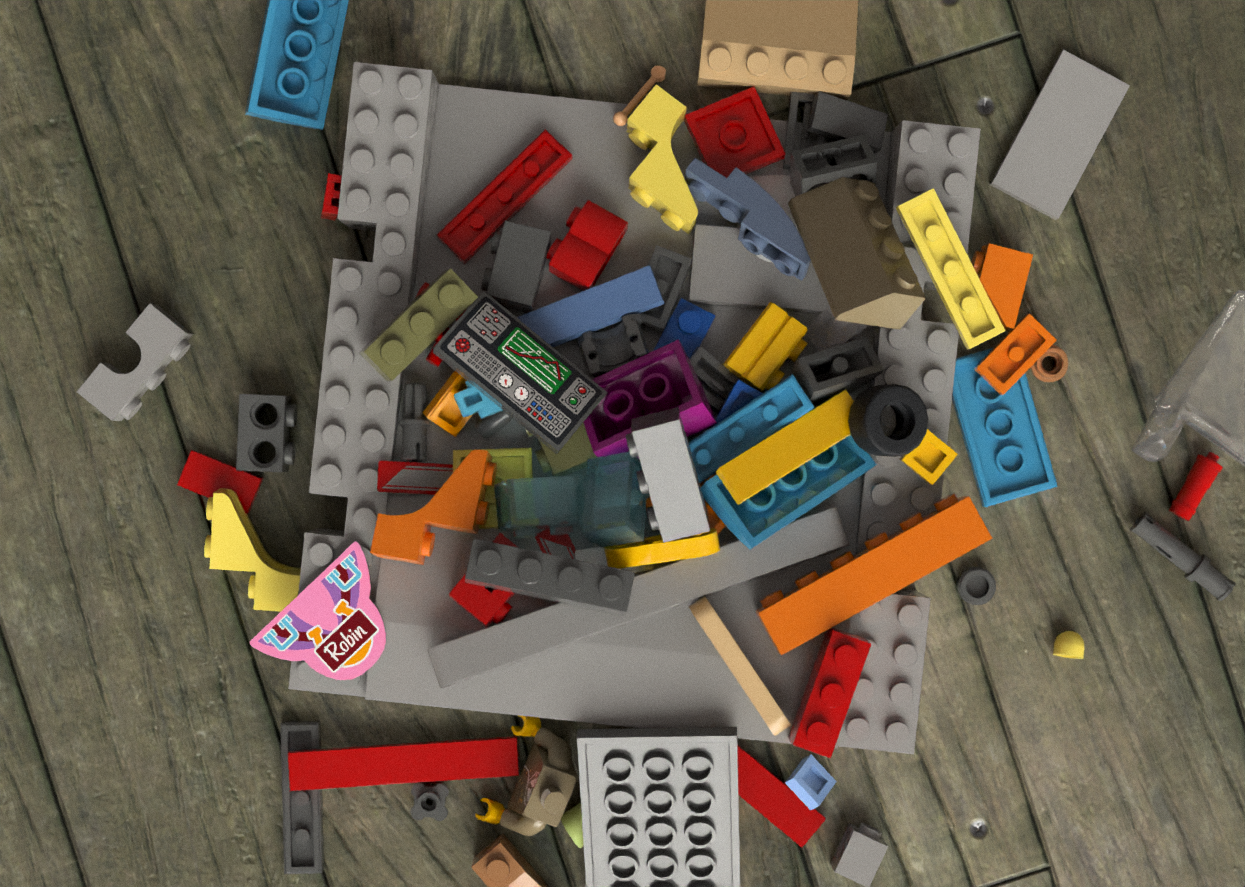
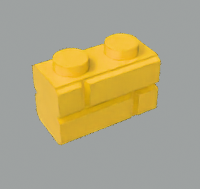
M770 302L724 362L723 366L760 392H763L765 388L770 390L779 384L785 373L780 368L789 358L795 362L808 343L803 340V337L808 329L776 304Z

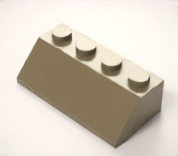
M842 177L791 198L788 206L835 320L900 330L926 297L875 184L867 180Z

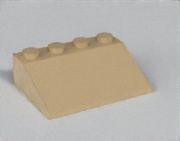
M706 0L696 86L740 91L755 87L758 93L790 96L791 91L816 94L820 91L848 100L852 93L856 56L858 0Z

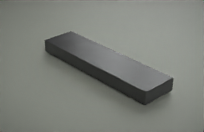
M320 720L283 721L280 724L284 874L323 873L322 789L290 791L288 765L289 751L321 749Z

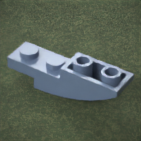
M694 158L686 168L685 181L692 197L700 202L706 201L711 204L728 221L740 223L738 240L742 242L749 252L755 255H763L772 261L781 273L787 276H795L802 281L807 275L811 259L802 237L781 206L768 192L738 168H735L726 178Z

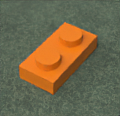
M1030 313L1026 314L1015 325V328L981 360L974 370L1000 395H1004L1057 339Z

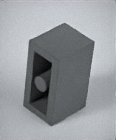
M505 221L502 232L496 231L494 234L491 254L496 255L493 269H485L481 290L486 291L504 308L524 313L534 311L547 260L546 256L551 244V231Z

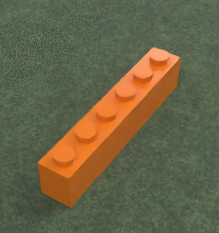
M955 493L950 494L934 503L936 511L922 517L919 512L899 523L901 530L888 537L886 532H882L865 541L864 544L867 549L853 556L851 551H848L831 560L829 563L832 568L818 575L816 570H813L794 581L797 588L783 595L779 589L760 600L762 607L755 610L777 652L783 655L993 539L969 496L957 498Z

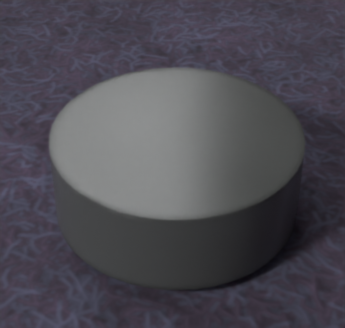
M969 567L958 576L956 589L959 596L965 602L972 605H983L993 598L996 591V581L993 575L986 569Z

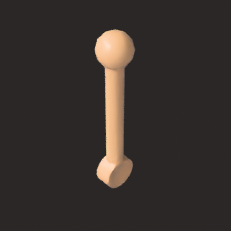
M654 66L651 69L649 80L623 111L615 113L613 121L617 126H624L628 121V115L653 85L665 79L666 70L664 67Z

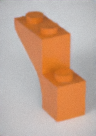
M480 449L471 451L433 498L418 511L405 515L378 513L370 553L380 558L424 565L425 556L431 557L434 549L435 533L430 532L431 526L478 534L479 525H486L489 514V502L484 501L487 486L493 487L497 472V463L492 462L493 457L486 450Z

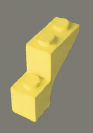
M656 84L627 121V132L630 133L628 135L630 140L643 150L651 149L650 153L629 177L628 189L632 191L630 193L632 198L645 208L651 205L662 214L661 219L675 231L682 229L689 234L695 227L698 209L671 147V140L678 127L684 121L687 107Z
M223 488L215 491L213 497L208 498L206 507L207 520H212L211 535L206 536L204 546L205 558H210L209 569L255 572V576L250 577L248 596L254 599V610L281 612L298 596L301 568H294L279 563L266 552L235 491Z

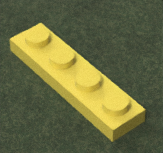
M934 188L897 206L896 210L966 349H971L1005 332Z

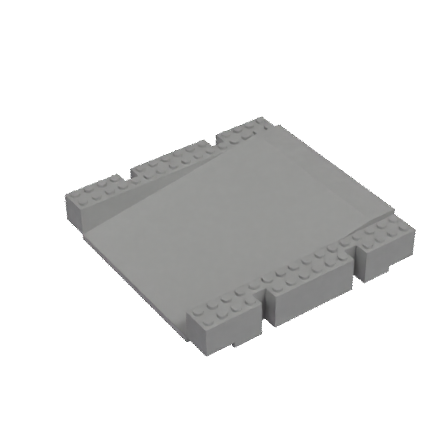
M354 62L337 219L350 229L376 231L373 262L333 258L309 493L348 497L345 530L316 528L305 532L298 595L352 543L358 542L365 555L370 574L371 591L369 599L375 604L382 617L386 632V644L383 653L376 663L364 674L351 680H336L326 677L312 669L304 660L291 661L288 689L365 697L366 700L634 728L737 727V738L792 744L788 736L826 631L791 651L780 655L755 610L762 607L760 600L779 589L784 595L797 588L794 581L813 570H816L818 575L832 568L829 562L845 552L851 551L853 556L867 549L864 542L882 532H886L889 537L900 531L899 523L919 512L922 517H925L936 511L934 503L941 500L944 472L933 485H930L900 460L903 455L890 457L869 454L877 464L875 467L794 520L797 521L828 509L837 508L850 546L706 596L790 722L791 726L776 736L773 735L688 606L697 600L472 679L440 688L428 649L486 629L483 624L448 595L467 572L473 539L492 542L499 533H502L519 548L542 553L535 535L560 522L563 523L576 550L606 546L621 540L661 535L660 530L652 531L648 513L640 506V503L649 494L642 495L636 471L642 470L640 460L609 472L598 459V462L554 480L551 471L543 473L535 451L541 448L535 436L528 438L524 427L512 418L507 425L486 439L475 426V423L481 419L477 412L472 415L456 437L426 417V420L430 421V426L426 427L427 461L420 463L453 465V450L532 448L534 527L479 529L478 534L431 526L430 532L435 533L434 549L431 557L425 556L424 565L376 557L370 553L378 513L386 515L413 513L423 508L434 496L429 494L377 491L379 461H401L403 427L399 426V421L403 420V387L408 383L426 385L428 406L455 370L444 361L441 362L439 367H436L426 360L436 341H433L393 381H386L359 352L415 299L419 289L425 282L431 284L447 269L451 268L478 297L484 292L481 290L485 269H493L496 255L491 254L493 237L466 264H463L437 238V234L545 129L573 155V159L509 222L551 231V247L556 238L563 240L569 232L570 228L566 227V222L576 206L582 208L587 200L627 221V232L595 286L648 266L656 245L692 259L695 227L689 234L682 229L675 231L663 222L660 212L651 205L648 208L643 207L630 195L632 191L628 189L629 177L650 153L651 149L643 150L630 140L628 136L630 133L627 132V123L624 126H617L614 123L613 117L615 113L623 111L628 104L444 85L438 83L432 70ZM637 105V106L633 109V111L628 115V118L630 117V115L634 112V110H635L639 105ZM770 119L785 151L787 121ZM902 120L892 132L884 133L882 148L877 153H874L877 160L876 187L887 213L891 217L896 233L904 246L914 273L918 277L923 293L924 289L935 291L937 289L896 207L934 188L966 253H968L980 128ZM683 121L674 133L671 147L685 179L686 168L693 159L696 158L701 162L703 161ZM796 122L794 151L800 150L802 123ZM810 132L809 147L816 146L817 134ZM827 137L825 138V144L837 141ZM784 159L746 175L790 176V170L783 169ZM693 198L698 209L696 224L738 228V222L728 221L711 204L706 201L700 202ZM549 259L546 260L534 310L582 292L577 287L550 273ZM691 266L670 318L681 298L689 301ZM690 302L716 315L701 346L722 364H724L764 311V309ZM923 302L900 330L835 320L833 315L785 311L808 329L803 337V340L808 344L798 358L867 337L884 370L882 374L851 393V398L855 400L857 395L865 389L877 385L898 384L907 386L919 394L926 406L928 415L927 429L947 445L959 337L954 324L921 320ZM506 308L515 317L527 314ZM456 321L451 323L448 328L450 329ZM622 321L609 325L594 332H603L617 327ZM641 324L649 353L653 352L663 332ZM578 338L553 347L589 378H595L590 374L583 348L579 346ZM789 358L780 368L785 373L780 382L789 377L795 365V362ZM701 360L697 362L696 365L730 392L732 387ZM699 379L702 387L723 404L724 400ZM890 405L884 406L879 420L881 429L886 436H890L893 433L897 421L895 412ZM709 428L687 437L688 443L706 432ZM727 526L718 535L720 547L739 541ZM681 560L654 563L653 570L679 562ZM650 571L635 573L634 577ZM494 588L488 589V591H490L491 593L494 590ZM901 589L834 626V628L865 638L871 643L835 745L836 749L839 746L914 754L930 597L916 590ZM516 593L508 602L513 608L501 623L561 602ZM492 621V623H491L487 628L492 627V626L497 625V624H495V623Z

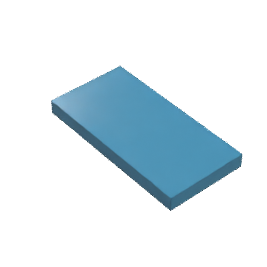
M993 348L956 358L952 401L983 507L1058 487L1026 373L1004 395H1000L974 370Z

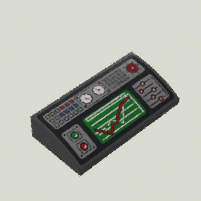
M485 291L433 348V353L555 454H558L608 393Z

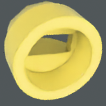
M1074 631L1062 632L1055 639L1053 655L1083 659L1085 647L1082 637Z

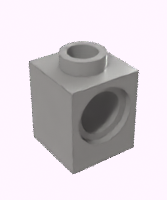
M849 823L830 863L834 872L865 887H870L888 849L884 839L880 838L882 832L866 823H861L860 827Z

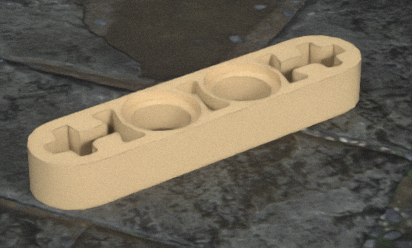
M706 596L688 606L773 735L776 736L791 726L785 714Z

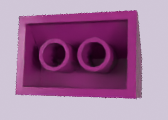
M679 339L592 379L608 393L583 422L593 453L609 472L639 460V456L631 457L626 440V434L632 433L631 419L679 407L687 437L717 424L705 391Z

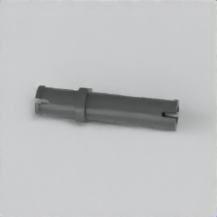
M1142 513L1132 524L1133 526L1130 528V531L1136 533L1161 555L1185 572L1184 577L1188 581H1196L1220 602L1232 592L1236 583L1212 566L1210 558L1204 554L1201 556L1178 539L1177 536L1153 519L1149 513Z

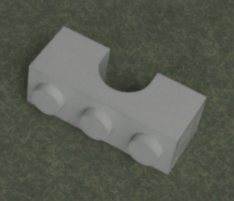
M149 303L125 332L140 347L141 360L139 365L133 371L124 374L111 363L101 362L77 390V393L111 421H122L124 418L127 420L131 419L142 406L140 398L148 389L151 391L156 389L167 375L164 369L172 360L176 362L180 360L191 346L188 340L193 336V333L159 305Z

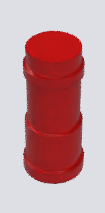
M1208 452L1206 457L1198 454L1184 485L1171 503L1172 505L1169 509L1171 513L1186 521H1190L1192 516L1195 515L1196 509L1206 491L1210 489L1216 476L1223 468L1217 463L1220 458L1218 455L1212 452Z

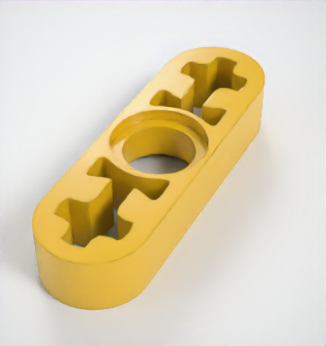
M710 528V531L665 543H663L661 535L621 540L604 546L607 566L618 569L703 557L720 551L717 529Z

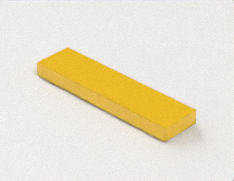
M847 390L834 396L717 469L716 474L737 505L851 435L848 418L850 407L854 400Z

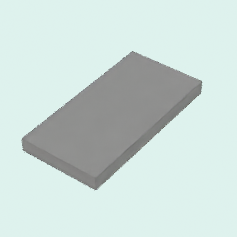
M1062 50L990 185L1054 220L1059 219L1130 85L1077 56Z
M695 224L688 302L765 309L772 302L784 311L833 315L811 261L807 275L801 281L795 276H787L781 273L774 263L764 261L749 252L742 242L738 240L740 228Z

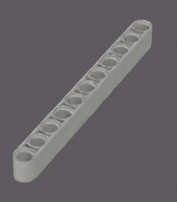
M837 508L828 509L791 522L751 550L739 540L720 547V551L717 553L684 559L635 576L628 610L624 616L566 603H558L428 649V653L440 688H445L698 600L703 596H709L850 546Z

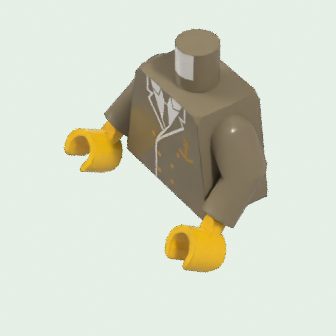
M519 716L523 719L524 726H511L513 734L534 737V743L509 800L508 808L505 810L502 803L482 798L480 801L488 804V812L485 816L476 813L475 816L478 820L495 825L500 823L502 827L522 835L533 836L543 830L546 824L554 827L558 826L578 776L572 762V749L568 742L547 727L541 728L539 717Z

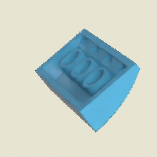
M267 0L245 115L323 130L349 0Z
M850 435L737 505L718 475L706 481L701 490L704 499L717 516L751 550L877 464L867 452L857 446Z

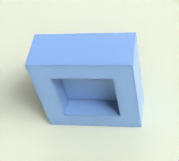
M811 754L801 760L785 783L812 810L820 806L837 781Z

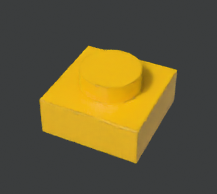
M927 429L920 445L909 454L903 455L900 460L926 482L933 485L958 454Z

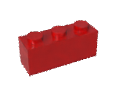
M834 627L826 631L788 736L792 745L831 758L871 647V643L868 640Z

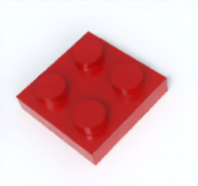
M755 87L684 115V122L703 163L726 178L735 168H738L745 174H749L785 158L786 153Z

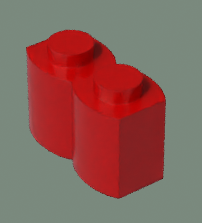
M587 200L582 208L576 206L566 222V227L570 228L569 232L563 240L556 238L546 256L550 260V273L582 291L593 288L628 229L627 221L590 200Z

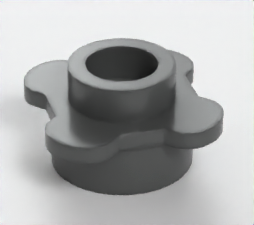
M419 782L412 787L411 794L414 796V806L411 808L410 813L415 820L430 817L435 818L437 821H442L447 817L448 809L445 807L449 790L445 784L424 785ZM428 798H431L433 800L432 805H428L426 803V800Z

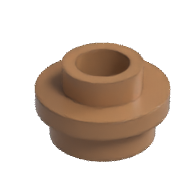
M1052 345L1030 367V370L1042 382H1055L1066 374L1068 358L1060 347ZM1047 356L1051 357L1054 361V367L1050 371L1045 370L1042 366V361Z

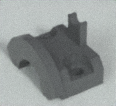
M640 313L628 314L622 317V322L613 329L603 332L588 331L578 338L579 346L583 348L592 376L595 378L649 353L641 329L643 320Z

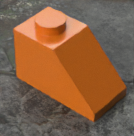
M988 243L982 246L981 251H975L971 263L1005 331L1015 328L1033 254Z

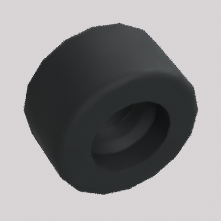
M886 384L868 387L857 395L850 407L848 423L851 436L857 446L865 452L877 456L896 457L909 454L920 445L926 435L928 415L926 406L919 394L907 386ZM885 405H890L893 408L897 420L896 427L890 436L884 434L879 421L881 411Z

